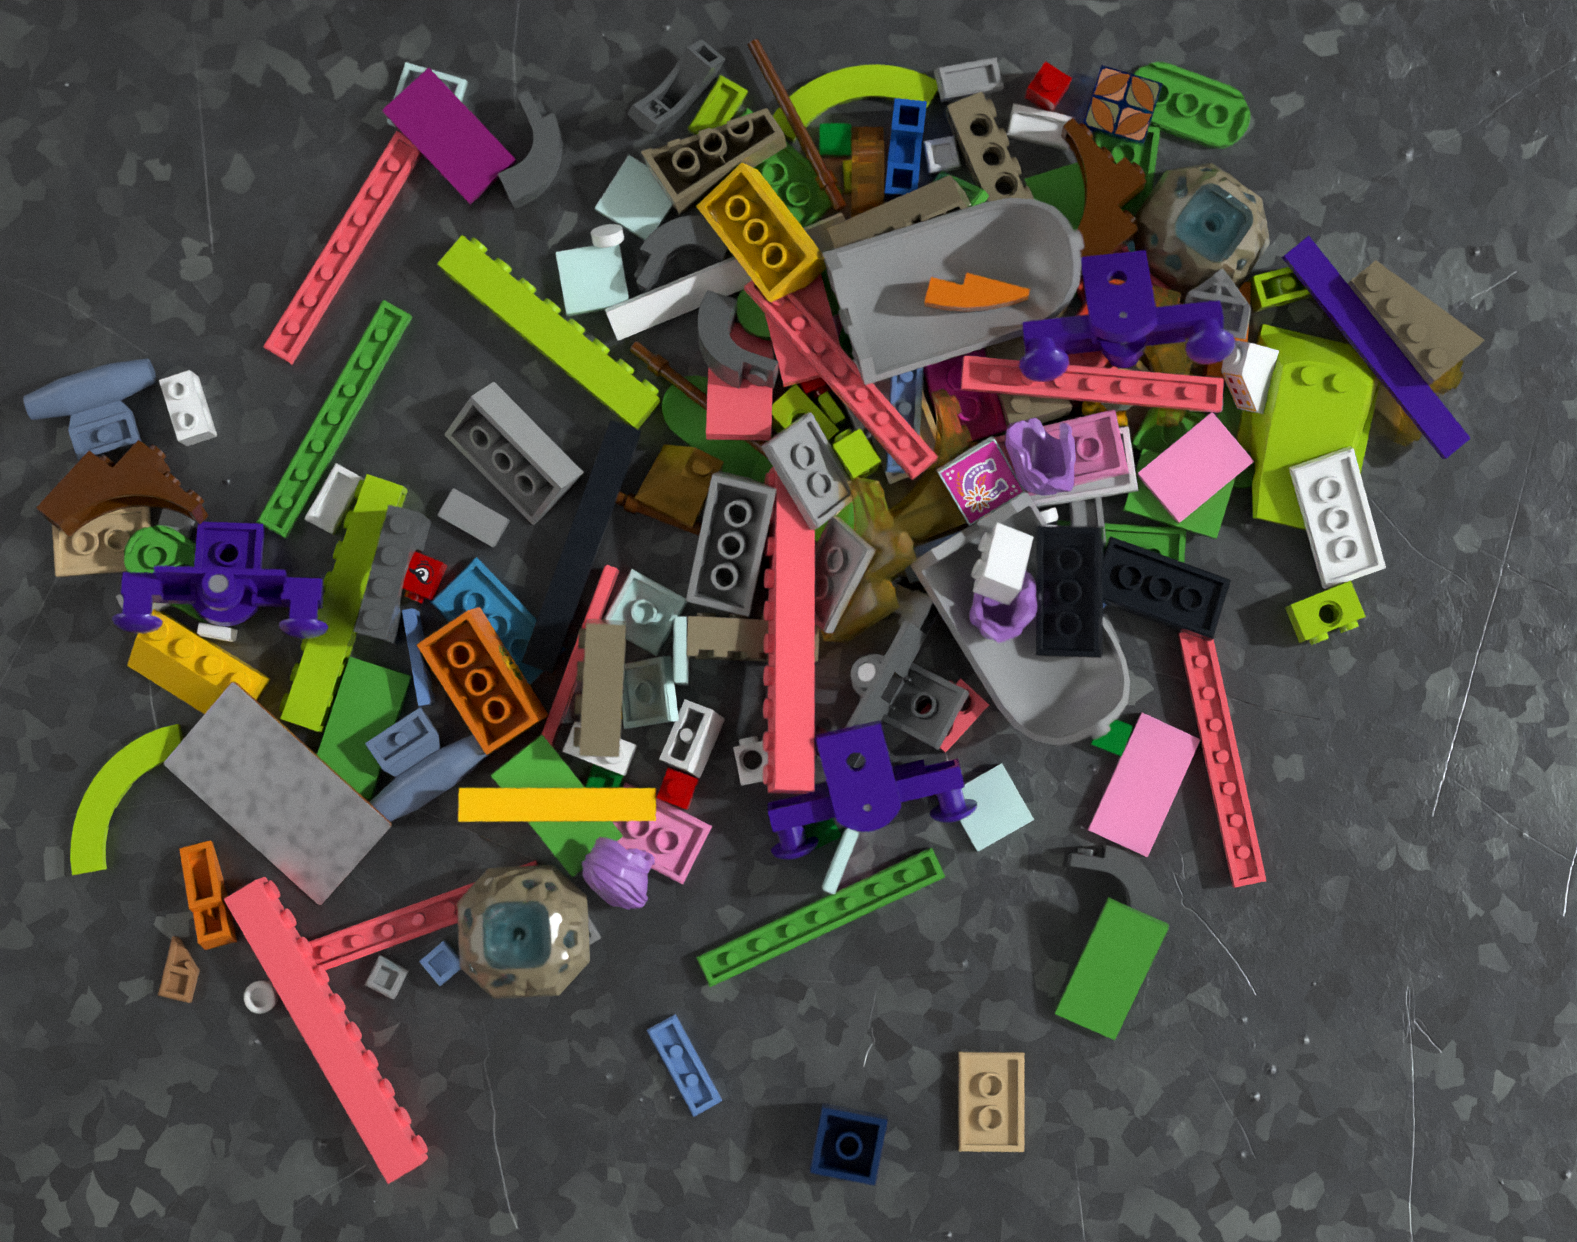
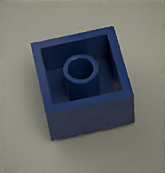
M822 1103L810 1173L875 1186L888 1121L887 1116Z

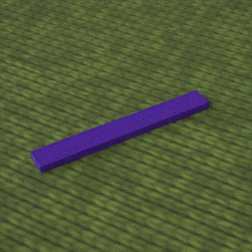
M1307 236L1281 257L1442 459H1447L1471 439L1310 236Z

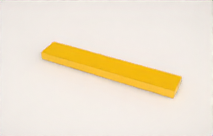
M458 788V821H656V788Z

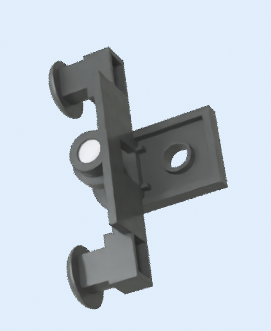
M896 576L882 589L877 609L879 616L885 621L890 620L896 614L900 615L901 618L897 624L901 628L885 656L871 654L859 658L853 664L851 683L854 690L860 696V702L846 728L880 720L939 750L969 692L912 663L938 617L939 611L928 595L918 590L915 592L909 590V582L905 576ZM927 698L931 699V710L926 714H920L918 711L920 702ZM818 718L814 721V759L820 756L816 735L831 732V722L828 718ZM850 754L846 759L847 764L855 768L862 754Z

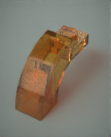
M852 127L851 218L884 204L883 127Z

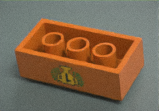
M480 607L466 611L417 644V647L486 755L498 750L548 717L547 711Z

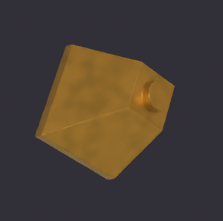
M663 445L636 494L635 500L692 528L707 501L712 475L722 471L724 461L696 447Z

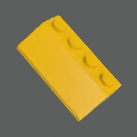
M745 163L739 164L696 206L769 302H773L808 286L826 269L821 250L762 174Z
M153 609L152 615L160 618L163 624L156 631L136 636L127 664L128 667L203 714L210 709L232 682H237L258 701L271 678L205 637L199 636L197 632L165 612Z

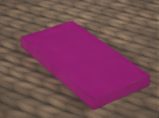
M429 67L382 110L388 119L469 205L499 179L498 173L511 168L517 162Z

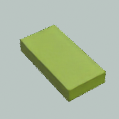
M720 75L690 123L688 131L697 135L699 134L698 131L707 128L714 129L727 124V121L732 120L748 91Z

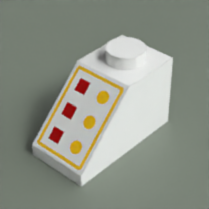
M1235 340L1234 350L1224 359L1221 372L1237 409L1263 414L1270 381L1279 353L1278 350Z

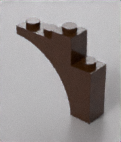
M1072 118L1063 125L1061 137L1077 160L1084 184V211L1077 229L1080 231L1084 243V249L1080 250V257L1115 254L1136 238L1138 223L1128 210L1122 211L1121 208L1143 191L1146 183L1144 177L1146 175L1136 162L1130 163L1126 157L1115 165L1113 163L1115 161L1109 150L1104 146L1100 148L1093 141V134L1090 129L1083 123L1078 124ZM1082 272L1080 273L1079 285L1083 282Z
M140 440L129 449L116 465L105 455L102 454L99 458L91 451H88L36 507L48 522L69 538L92 520L107 513L131 507L168 509L191 518L200 525L209 516L202 506L205 501L193 490L189 489L185 492L179 487L181 485L180 481L169 473L171 470L164 461L167 456L154 444L148 447Z

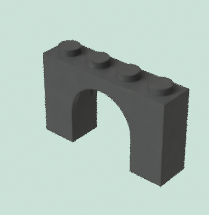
M388 505L354 632L398 645L404 623L403 614L400 610L404 579L414 552L416 550L423 552L431 524V521L420 512Z

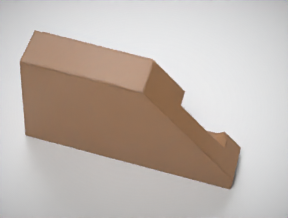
M172 936L158 996L190 1003L193 999L200 970L180 937Z

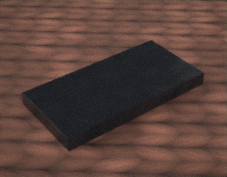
M1036 526V656L1101 658L1103 656L1104 526Z
M1111 536L1107 539L1103 551L1104 604L1207 641L1213 640L1231 583L1230 579Z

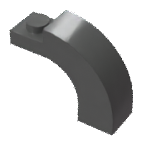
M702 39L686 48L668 77L651 94L634 103L627 114L635 120L641 129L648 131L651 135L656 131L662 134L679 120L699 98L726 59Z
M529 90L518 94L517 97L533 129L532 148L526 158L519 164L498 173L514 209L533 201L548 188L557 174L562 158V136L554 112L542 118L541 116L547 114L539 97L533 99Z
M692 215L671 220L651 233L640 247L641 254L648 258V261L642 260L635 272L634 277L637 278V288L645 293L651 291L666 263L679 253L699 251L721 262L727 259L730 250L704 216Z
M707 290L698 312L699 346L707 366L722 381L738 389L743 379H747L757 386L765 385L774 388L779 378L778 361L746 351L735 344L730 337V333L738 318L737 300Z
M1103 845L1101 858L1096 857L1097 850L1079 847L1077 854L1069 853L1068 866L1103 871L1112 875L1124 889L1126 906L1162 921V901L1158 886L1149 870L1133 855L1108 845Z

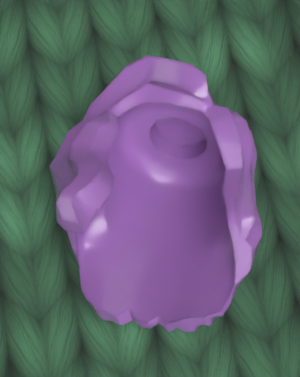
M1037 418L1010 423L1007 426L1005 446L1017 479L1026 491L1047 496L1060 492H1070L1074 487L1075 441L1069 424L1060 423V439H1056L1048 434Z
M1025 570L1021 590L1009 605L974 592L973 605L970 610V621L979 629L981 635L989 640L1000 643L1021 634L1023 628L1034 618L1037 612L1036 583L1032 573Z
M597 838L594 848H592L589 854L585 855V860L581 863L585 882L609 905L628 910L643 907L648 901L646 895L648 885L647 873L651 866L655 865L654 856L645 850L637 848L627 850L617 841L609 838Z

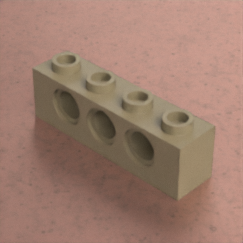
M981 91L947 105L945 111L946 119L955 136L975 186L984 189L989 195L985 202L1006 198L1033 199L1029 187H1023L1019 178L1022 172L1016 157L1011 158L1006 148L1009 146L1006 132L1003 128L998 129L994 117H997V113L992 100H986ZM973 125H982L985 127L987 134L980 137L975 136L970 128ZM988 153L995 154L999 159V163L994 166L988 165L984 162L983 156ZM1005 182L1010 185L1012 192L1002 195L997 192L995 185Z

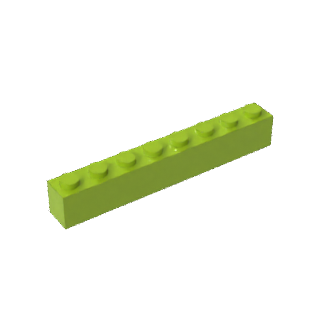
M461 235L438 262L437 265L441 271L627 425L639 429L661 403L660 398L657 396L659 390L646 379L640 382L632 376L634 369L622 359L615 362L607 354L610 350L598 339L595 338L591 342L583 335L586 330L574 319L570 318L568 322L558 314L561 309L550 299L546 298L542 301L534 295L536 288L527 280L521 278L518 281L509 273L512 269L500 258L497 257L493 261L487 256L485 252L488 249L474 237L469 241Z
M366 474L364 481L360 480L354 494V498L358 500L354 511L349 510L345 518L344 528L347 531L344 540H339L333 553V559H336L333 571H328L323 581L324 590L326 591L323 599V608H318L317 620L326 623L329 628L322 636L302 640L301 650L304 653L301 662L295 663L290 675V681H293L290 693H285L280 703L279 711L283 712L282 720L317 732L324 731L358 634L354 632L388 505L402 508L408 491L404 486Z

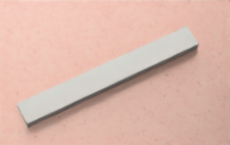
M840 212L803 229L821 252L835 249L827 228L845 221V218ZM733 256L609 307L605 311L615 336L619 341L699 308L707 290L728 296L743 290L744 286L752 279Z

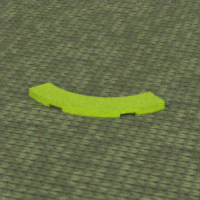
M879 64L859 65L836 70L816 78L801 87L789 98L806 128L826 110L839 104L866 98L879 97L893 101L895 98L927 101V110L939 90L935 79L911 69ZM779 107L773 114V118L784 132L785 138L794 143L797 138Z
M180 724L157 729L129 743L117 752L94 777L83 796L73 824L70 850L72 875L107 869L106 840L109 829L108 825L114 809L117 808L123 796L140 776L164 763L182 742L183 737Z

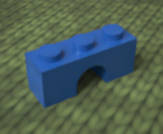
M899 98L894 100L883 202H889L918 189L927 101Z

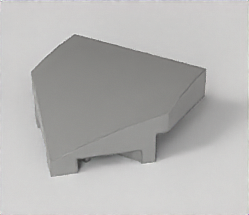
M1222 268L1200 286L1188 292L1185 304L1220 300L1224 316L1223 330L1231 333L1234 338L1246 339L1251 306Z

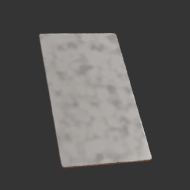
M232 682L164 762V765L318 905H322L392 826V823L237 682Z

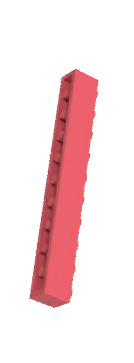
M772 467L769 473H766L764 484L777 490L769 522V537H766L764 554L769 556V569H766L764 573V587L769 588V601H766L764 604V620L768 621V633L764 636L763 647L764 652L768 653V666L764 668L763 681L764 685L768 686V699L764 700L763 715L765 719H768V732H765L763 736V749L768 752V765H764L763 783L768 785V793L807 794L814 791L815 529L810 530L774 467Z
M266 877L256 879L226 897L224 901L389 1184L420 1166L428 1159L426 1143L421 1136L414 1134L410 1127L411 1118L404 1107L399 1108L393 1097L395 1095L393 1086L388 1079L381 1077L377 1070L379 1065L375 1055L370 1050L366 1051L360 1040L362 1039L360 1029L353 1021L350 1022L344 1013L346 1007L342 998L337 993L333 994L328 985L329 977L327 972L321 965L317 966L311 956L313 949L305 937H300L295 928L297 922L294 915L289 909H284L278 899L280 892L273 881H268Z

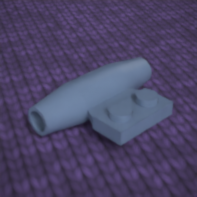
M148 358L108 363L59 378L25 395L23 400L31 420L71 415L68 432L77 460H81L88 451L97 456L133 445L138 440L142 442L133 411L122 400L157 383L153 365Z
M420 707L365 743L381 768L396 777L369 803L391 822L420 809L461 782L491 753L485 754L473 734L440 748L439 733Z

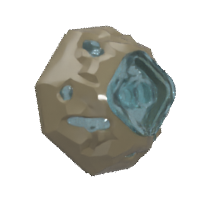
M1213 163L1166 170L1134 216L1138 223V232L1133 240L1135 251L1146 250L1150 274L1169 286L1170 290L1186 300L1188 292L1200 286L1222 268L1239 289L1270 245L1262 198ZM1208 221L1213 224V232L1207 229L1205 222Z
M554 865L488 868L457 902L460 968L493 999L559 996L590 962L587 895ZM516 928H522L525 931L523 940H517L514 937L513 932Z

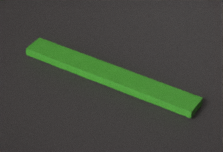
M385 300L381 302L259 516L257 523L263 524L264 527L284 538L288 537L412 319L410 314Z
M931 847L696 958L709 987H712L943 879L945 875Z

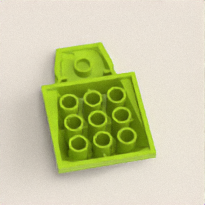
M1262 324L1259 327L1256 345L1278 350L1279 353L1270 381L1264 412L1260 414L1242 410L1236 440L1247 453H1251V458L1255 461V474L1252 479L1253 518L1306 531L1289 467L1350 446L1354 449L1361 474L1380 380L1352 345Z

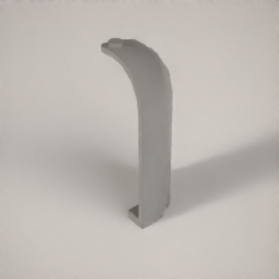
M1006 198L984 202L824 252L823 258L831 289L835 293L841 309L838 311L845 335L849 334L853 350L852 355L864 385L1023 336L1022 322L1056 318L1069 305L1079 286L1081 273L1080 250L1084 249V243L1080 231H1074L1067 218L1054 206L1035 199ZM967 272L1030 289L1028 300L1008 307L987 311H945L925 307L924 305L931 277L963 285Z
M1026 491L977 521V524L976 522L909 564L995 705L1016 730L1036 742L1056 746L1078 742L1090 735L1095 740L1111 730L1108 725L1119 717L1127 705L1130 690L1126 658L1104 617L1103 656L1101 658L1036 656V614L1023 628L1020 635L1000 643L985 638L970 621L975 578L971 577L976 561L981 559L982 552L978 550L979 543L985 532L990 533L997 523L1033 536L1026 571L1032 573L1036 583V526L1047 525Z

